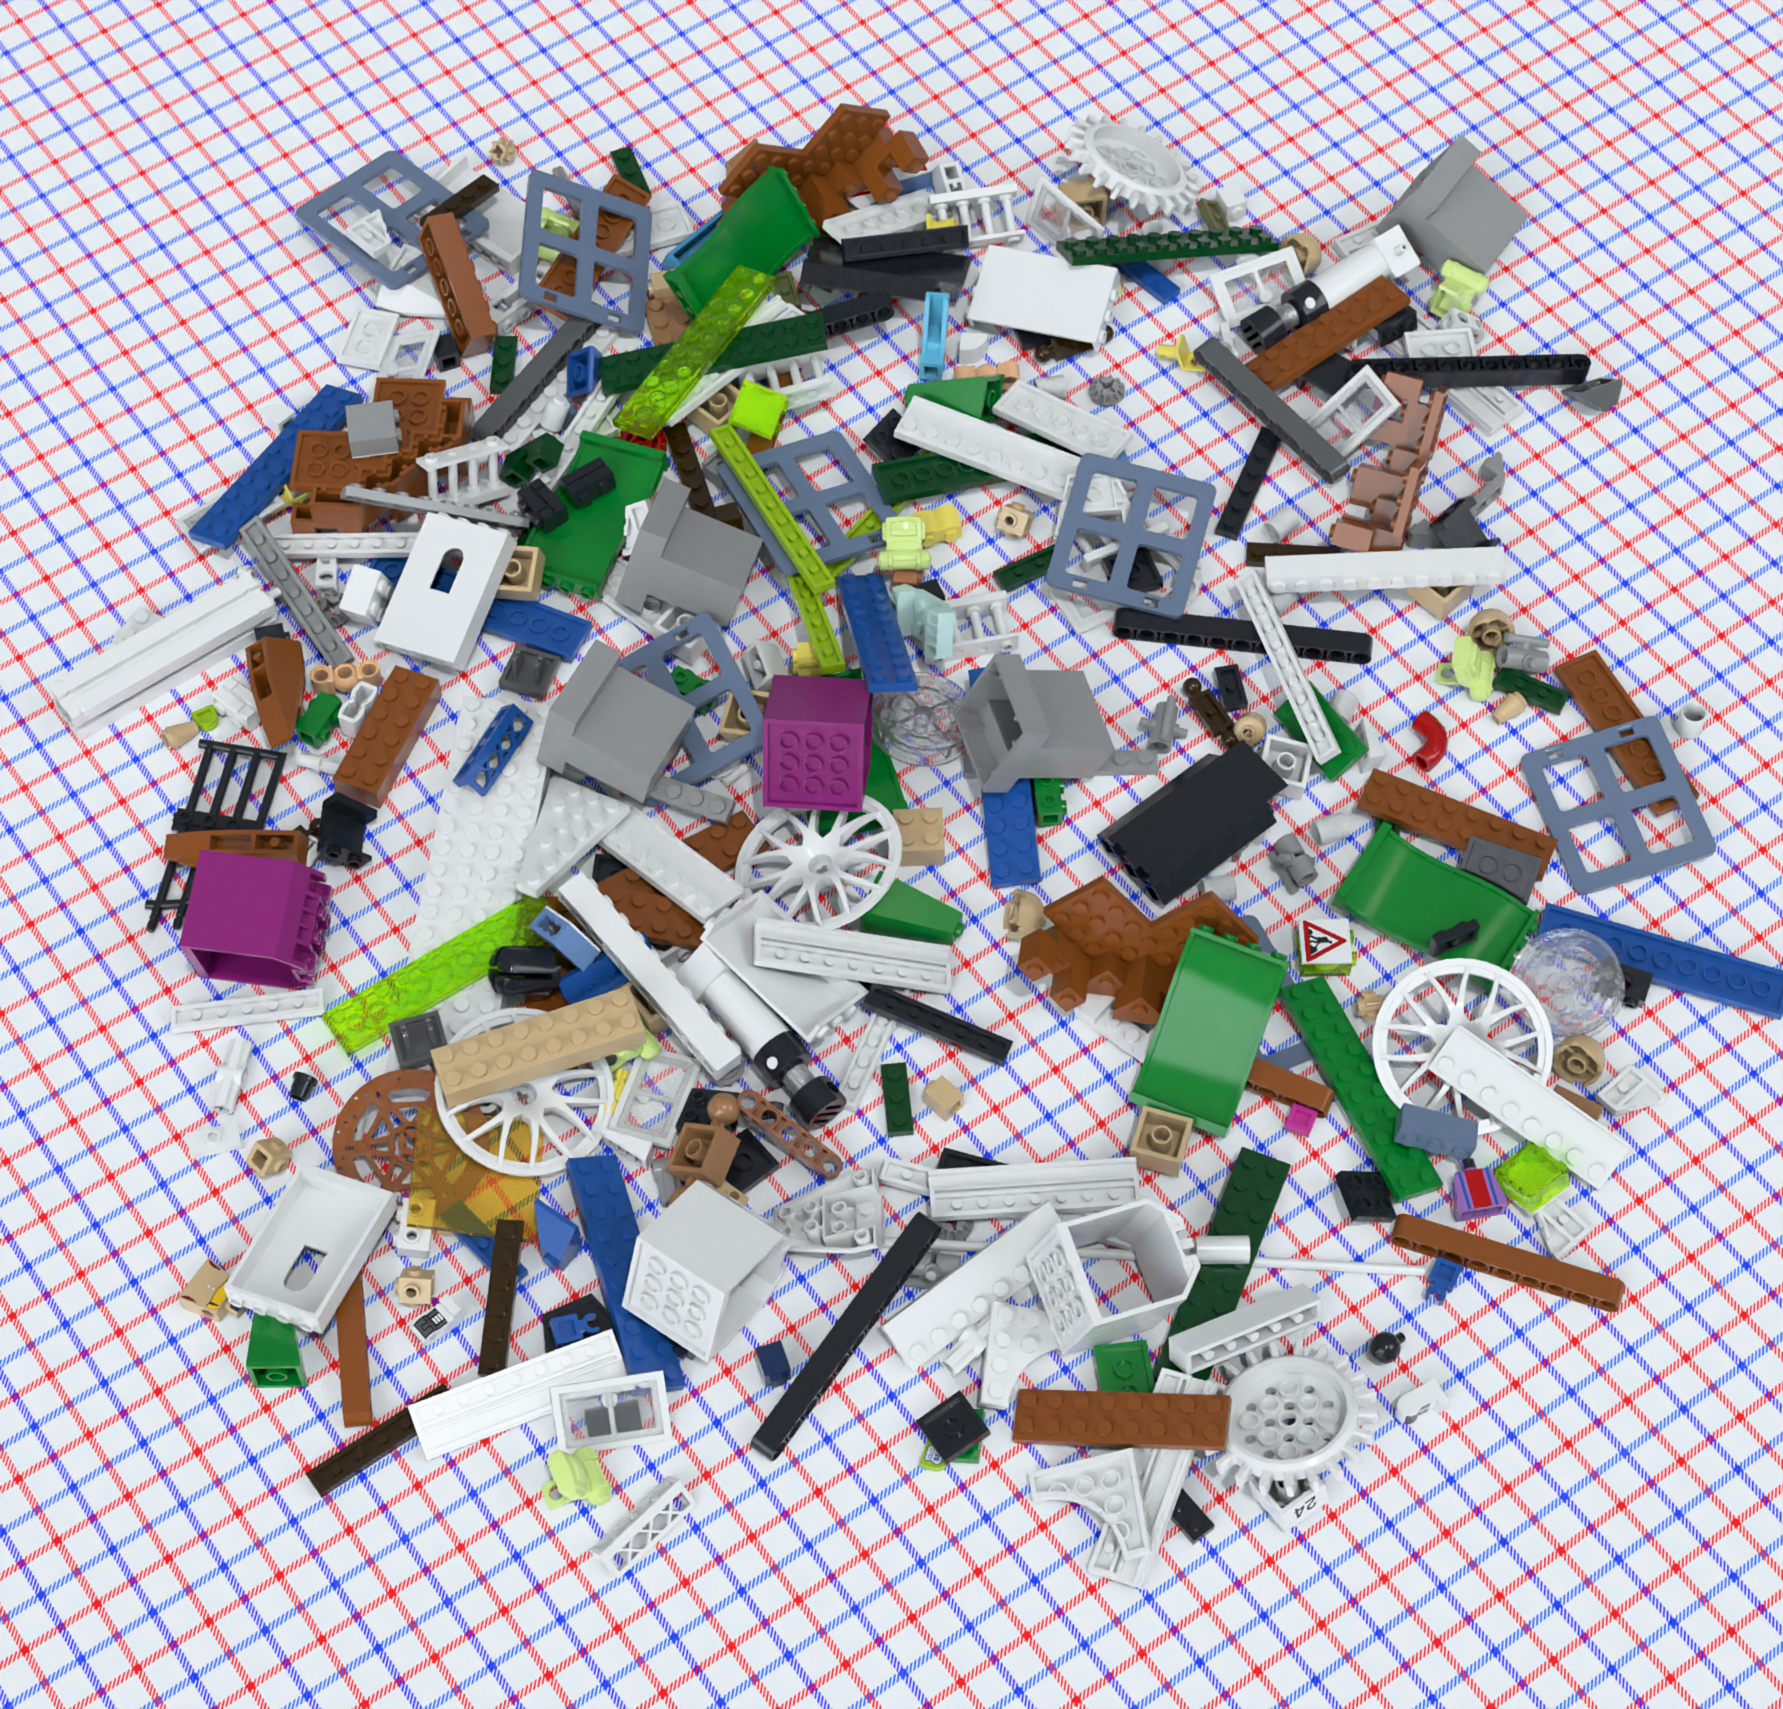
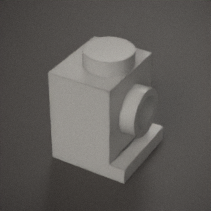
M717 449L702 462V472L704 478L724 491L726 487L719 478L717 471L718 466L726 461Z

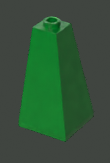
M1005 374L908 384L904 395L905 407L909 406L912 397L915 395L985 422L998 420V416L993 414L992 407L1001 398Z
M879 870L874 880L875 884H878L884 873L883 871ZM895 878L881 900L860 917V932L953 946L956 938H961L965 924L962 923V912Z
M255 1312L246 1360V1369L254 1388L308 1387V1379L295 1325L292 1323L284 1324L275 1317L269 1315L261 1316Z

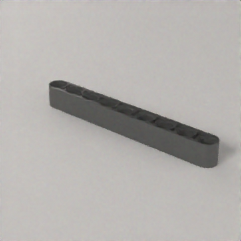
M571 315L476 421L472 428V437L480 441L489 436H497L502 439L505 433L514 426L518 418L529 409L531 404L544 392V389L552 383L557 374L567 366L568 354L582 349L584 343L590 340L596 333L597 328L602 326V324Z
M1210 337L1193 351L1195 359L1327 483H1335L1350 471V464L1343 455L1216 338Z

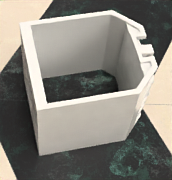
M696 1180L637 1236L622 1307L708 1363L766 1305L785 1274L787 1263L783 1260L787 1251L793 1245L794 1237L784 1234L764 1217L756 1214L729 1195L722 1194L713 1188L712 1184Z
M1147 1198L1056 1224L1026 1256V1260L1062 1356L1151 1330L1187 1299L1201 1265L1196 1254L1186 1257V1253L1194 1248L1191 1237L1181 1239L1178 1233L1186 1229L1182 1216ZM1115 1236L1133 1246L1137 1262L1154 1303L1102 1318L1076 1247Z

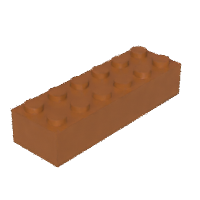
M453 212L428 216L417 238L457 349L462 358L486 353L497 334V326L495 321L491 319L489 303L487 300H484L482 284L476 278L474 262L468 256L467 243L460 234L459 221L455 220Z
M395 665L332 778L336 792L381 809L442 697L439 679Z

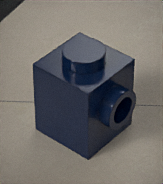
M781 1340L755 1348L756 1360L765 1387L771 1385L774 1387L781 1386L791 1379V1368Z

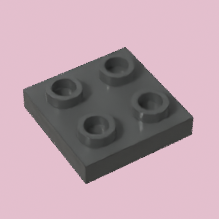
M516 644L498 681L499 687L544 700L562 663L561 657Z
M438 1010L388 1023L400 1069H413L431 1064L433 1061L430 1050L448 1045Z

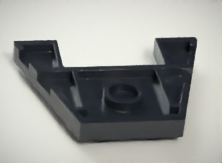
M592 1293L542 1314L546 1353L567 1346H555L549 1324L550 1319L577 1313L578 1320H582L589 1313H595L596 1318L588 1321V1326L591 1328L599 1327L600 1330L597 1334L612 1329L618 1344L609 1311ZM582 1333L583 1339L591 1337Z

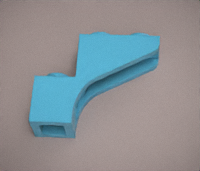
M926 292L919 379L942 380L948 330L949 293Z

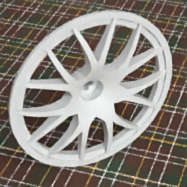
M865 795L862 809L867 814L846 824L849 811H840L832 830L823 838L819 835L818 831L821 810H812L808 828L795 816L812 809L778 807L763 818L743 843L736 862L735 881L744 888L745 895H743V899L746 900L753 895L752 889L775 885L768 893V896L775 901L789 888L795 885H802L786 913L793 918L810 898L817 921L796 923L821 926L823 930L828 931L844 926L869 911L881 900L895 880L902 860L903 845L902 836L894 817L881 803ZM874 819L885 830L852 845L844 846V843L855 831ZM789 820L802 833V846H790L771 835V833ZM766 839L778 849L756 855ZM888 839V859L865 852ZM764 862L791 864L785 870L752 881L750 879L752 865ZM874 863L886 866L878 884L848 874L844 870L851 864ZM843 884L872 891L860 903L850 909ZM835 886L846 912L822 920L818 904L819 891L823 888Z
M1464 958L1445 959L1420 967L1401 980L1389 993L1380 1008L1373 1030V1060L1380 1083L1387 1092L1388 1097L1399 1109H1401L1403 1103L1415 1105L1404 1092L1416 1079L1429 1070V1065L1459 1024L1509 1060L1534 1071L1533 1077L1546 1085L1553 1058V1039L1547 1016L1532 991L1521 980L1499 966L1480 960ZM1463 974L1455 1004L1437 982L1436 977ZM1469 974L1494 982L1485 1009L1479 1018L1469 1021L1464 1014V996ZM1429 980L1446 1007L1449 1016L1447 1025L1436 1024L1409 996V993ZM1498 985L1508 990L1521 1003L1490 1016ZM1405 999L1424 1026L1390 1024V1021L1400 1002ZM1523 1008L1529 1015L1535 1032L1503 1041H1495L1487 1037L1489 1028L1494 1023ZM1388 1030L1418 1033L1429 1037L1435 1047L1428 1053L1387 1055ZM1536 1037V1066L1507 1050V1048ZM1388 1061L1421 1062L1424 1064L1400 1089L1392 1075ZM1445 1081L1440 1091L1426 1108L1432 1109L1449 1090L1451 1085ZM1452 1086L1457 1117L1463 1118L1461 1092ZM1489 1112L1488 1119L1476 1121L1479 1122L1478 1136L1492 1133L1508 1125Z
M530 1008L497 1010L482 1015L468 1023L448 1044L547 1012ZM603 1057L588 1062L592 1070H563L457 1105L452 1109V1107L448 1108L436 1073L434 1083L435 1101L440 1119L447 1133L475 1161L490 1169L509 1175L524 1177L544 1176L565 1170V1163L568 1158L586 1157L603 1138V1128H608L613 1112H610L614 1102L613 1079L607 1061ZM595 1077L599 1099L559 1095L553 1090V1087L570 1079ZM518 1096L520 1099H526L525 1105L521 1102H516ZM494 1102L501 1107V1112L469 1135L464 1132L455 1117V1114L480 1103ZM598 1106L597 1116L592 1129L589 1130L585 1123L569 1107ZM553 1111L565 1117L586 1137L569 1151L544 1119V1113ZM520 1119L528 1124L531 1135L529 1163L503 1159L511 1123ZM502 1124L498 1156L487 1152L473 1141V1139ZM539 1131L563 1154L562 1156L547 1161L535 1162Z

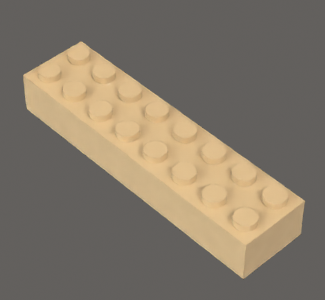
M626 986L430 1050L448 1108L647 1042L645 1028L630 988Z

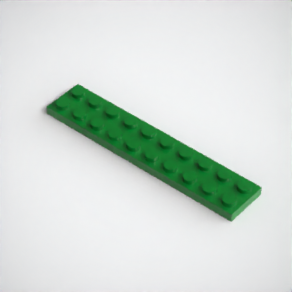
M1324 976L1281 987L1278 995L1332 1090L1335 1092L1337 1099L1396 1203L1440 1190L1444 1184L1424 1149L1407 1147L1401 1143L1393 1142L1396 1116L1400 1109L1386 1094L1387 1092L1379 1081L1371 1057Z

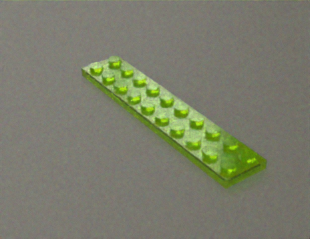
M738 265L613 418L614 427L652 440L778 284L776 277Z
M526 895L320 1015L321 1019L344 1053L349 1057L390 1033L388 1023L420 1015L487 976L488 969H498L497 966L489 965L490 957L498 947L538 946L545 942L529 926L546 906L551 909L553 908L543 895L538 899Z

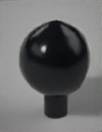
M1387 1331L1378 1333L1368 1345L1371 1358L1381 1364L1394 1362L1400 1355L1401 1344L1406 1340L1405 1335L1401 1332L1396 1335Z

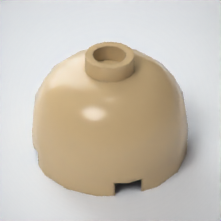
M1294 233L1281 240L1279 250L1293 246L1305 277L1317 270L1322 260V251L1318 241L1313 236L1307 233ZM1283 261L1285 265H1282V268L1291 277L1286 261Z
M1494 608L1479 611L1470 620L1467 628V635L1471 636L1473 642L1480 648V651H1488L1493 656L1497 655L1501 645L1510 646L1512 644L1504 641L1505 633L1515 634V627L1509 615Z
M1015 889L1011 893V896H1015L1013 901L1007 902L1005 907L1003 929H1008V933L1004 934L1005 937L1021 940L1026 935L1041 927H1045L1047 917L1043 914L1044 906L1038 896L1027 891Z
M1584 1034L1569 1036L1558 1045L1553 1053L1554 1070L1559 1077L1570 1084H1574L1573 1080L1583 1083L1582 1086L1594 1084L1603 1073L1606 1061L1603 1047L1590 1036Z

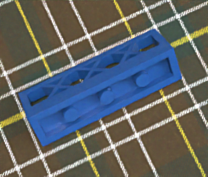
M514 703L501 707L452 781L459 787L469 785L480 796H486L534 721ZM515 717H518L524 723L520 731H514L513 720ZM504 735H509L510 747L508 749H502L501 738ZM497 753L498 765L495 768H490L489 756ZM479 772H485L486 783L483 787L474 780Z
M640 932V933L643 935V937H644V939H645V941H646L645 944H646V945L649 947V949L651 950L652 948H651V945H650V943H649V941H648V938H647L646 934L643 933V932ZM604 952L596 956L593 963L584 972L576 967L562 975L558 989L563 1000L568 1005L605 994L629 980Z

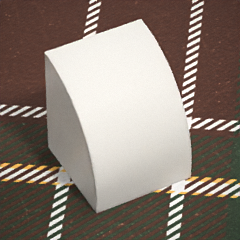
M961 332L959 364H973L980 361L988 351V334Z
M271 404L260 409L263 424L276 435H279L296 417V412L283 404Z

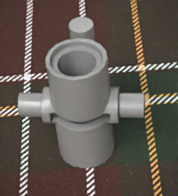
M1505 633L1504 641L1515 643V646L1501 645L1496 655V662L1499 667L1535 673L1546 672L1549 666V655L1546 651L1536 650V648H1548L1550 646L1549 639Z
M1169 695L1167 701L1157 703L1154 718L1147 719L1141 717L1139 726L1148 728L1147 731L1151 732L1149 749H1157V754L1169 753L1173 738L1178 736L1186 739L1188 729L1181 728L1179 724H1176L1178 707L1176 706L1177 698L1173 695Z
M1291 833L1279 838L1274 845L1276 850L1269 852L1268 857L1288 891L1293 895L1299 891L1298 886L1309 885L1318 877V873L1314 868L1315 859L1305 853L1295 834Z
M937 1249L927 1252L911 1274L919 1277L909 1276L905 1286L929 1289L961 1265V1255L944 1254Z

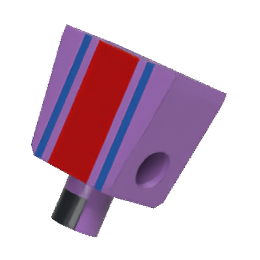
M1473 1158L1461 1160L1459 1162L1461 1172L1455 1173L1452 1180L1455 1221L1461 1222L1503 1215L1508 1202L1492 1169L1489 1167L1477 1169Z

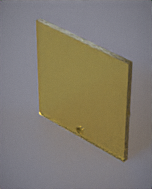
M418 1106L406 1226L495 1238L497 1219L523 1220L525 1223L523 1242L535 1243L537 1221L534 1201L537 1198L539 1199L541 1176H514L495 1171L480 1164L467 1155L453 1141L440 1119L437 1108ZM459 1112L455 1114L459 1125L467 1135L495 1117L482 1113ZM522 1120L512 1122L509 1128L503 1159L529 1163L531 1149L529 1126ZM502 1124L473 1139V1141L487 1152L498 1156ZM540 1131L535 1162H542L544 1135Z

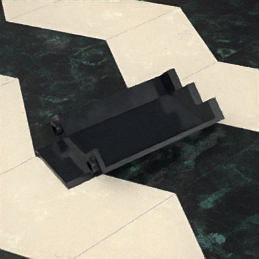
M819 236V238H813V245H810L807 252L808 257L803 261L800 287L801 291L810 292L811 286L866 294L885 291L890 297L925 302L926 292L941 293V288H938L939 282L964 286L972 257L941 252H926L843 262L841 244L834 238Z
M1241 740L1221 756L1208 753L1096 836L1108 856L1119 858L1129 878L1142 882L1152 902L1165 906L1277 823L1273 815L1274 810L1267 801L1286 788L1288 784L1244 740Z

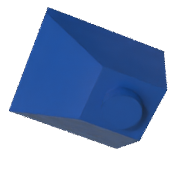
M588 346L568 354L566 398L573 399L592 392L601 379L600 357H603V354L594 346Z
M537 1198L534 1201L542 1260L550 1268L554 1269L556 1267L563 1272L582 1250L579 1226Z

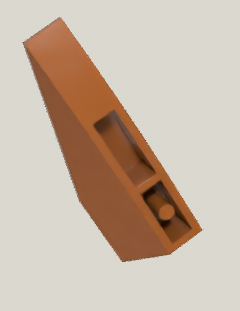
M265 636L245 648L256 707L268 742L272 749L279 745L287 743L294 736L305 675L302 644L299 640Z
M209 830L166 834L163 858L196 868L200 850L295 861L306 866L309 838L297 830Z

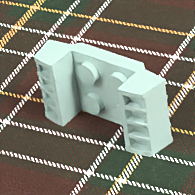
M908 584L892 587V606L902 636L913 635L923 641V654L930 658H953V630L956 612L950 608V604L924 589H917Z

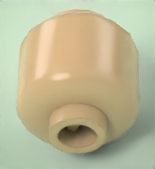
M1249 711L1243 713L1234 726V734L1238 741L1244 740L1249 746L1261 742L1267 732L1266 720L1257 712Z

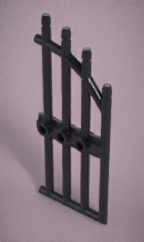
M200 739L198 748L205 749L186 808L177 809L172 820L171 830L178 831L177 833L209 830H264L288 753ZM214 752L228 753L209 813L195 811ZM238 755L252 757L233 817L219 815ZM261 759L274 760L275 763L256 821L243 819ZM168 860L156 899H147L145 902V909H152L149 917L150 920L147 923L148 932L153 933L156 930L157 921L160 919L162 910L177 909L176 918L173 921V929H181L187 912L196 868L191 867L181 899L166 900L178 864Z

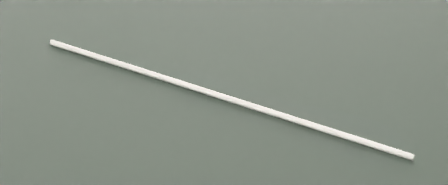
M885 1237V1245L881 1247H892L898 1237ZM936 1239L929 1250L978 1252L990 1242ZM1076 1247L1079 1258L1137 1261L1134 1250ZM1186 1253V1257L1196 1253ZM1256 1257L1252 1266L1413 1276L1425 1275L1424 1265Z

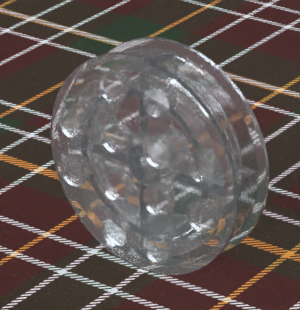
M914 672L918 682L917 691L874 693L872 739L888 756L913 766L934 767L948 764L966 752L967 749L953 712L967 693L953 681L932 673Z
M1556 929L1537 936L1520 951L1510 972L1521 980L1540 1002L1547 1016L1554 1041L1562 1042L1565 1038L1575 1034H1584L1592 1037L1601 1032L1617 1016L1625 996L1624 974L1614 951L1598 936L1580 929ZM1510 993L1514 1005L1521 1004V1003ZM1524 1008L1518 1010L1517 1012L1523 1020V1022L1532 1031L1535 1032L1532 1021L1529 1015L1527 1014L1526 1010Z

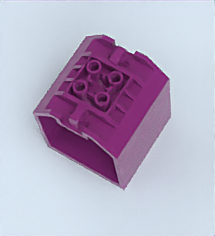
M773 675L763 717L764 807L862 812L871 762L873 736L872 706L874 693H868L864 680Z
M200 850L179 946L201 978L292 990L312 986L315 980L313 976L307 975L315 974L320 954L325 952L326 939L324 934L325 930H329L331 924V915H329L327 906L334 890L330 885L319 883L326 882L327 877L325 873L295 861Z

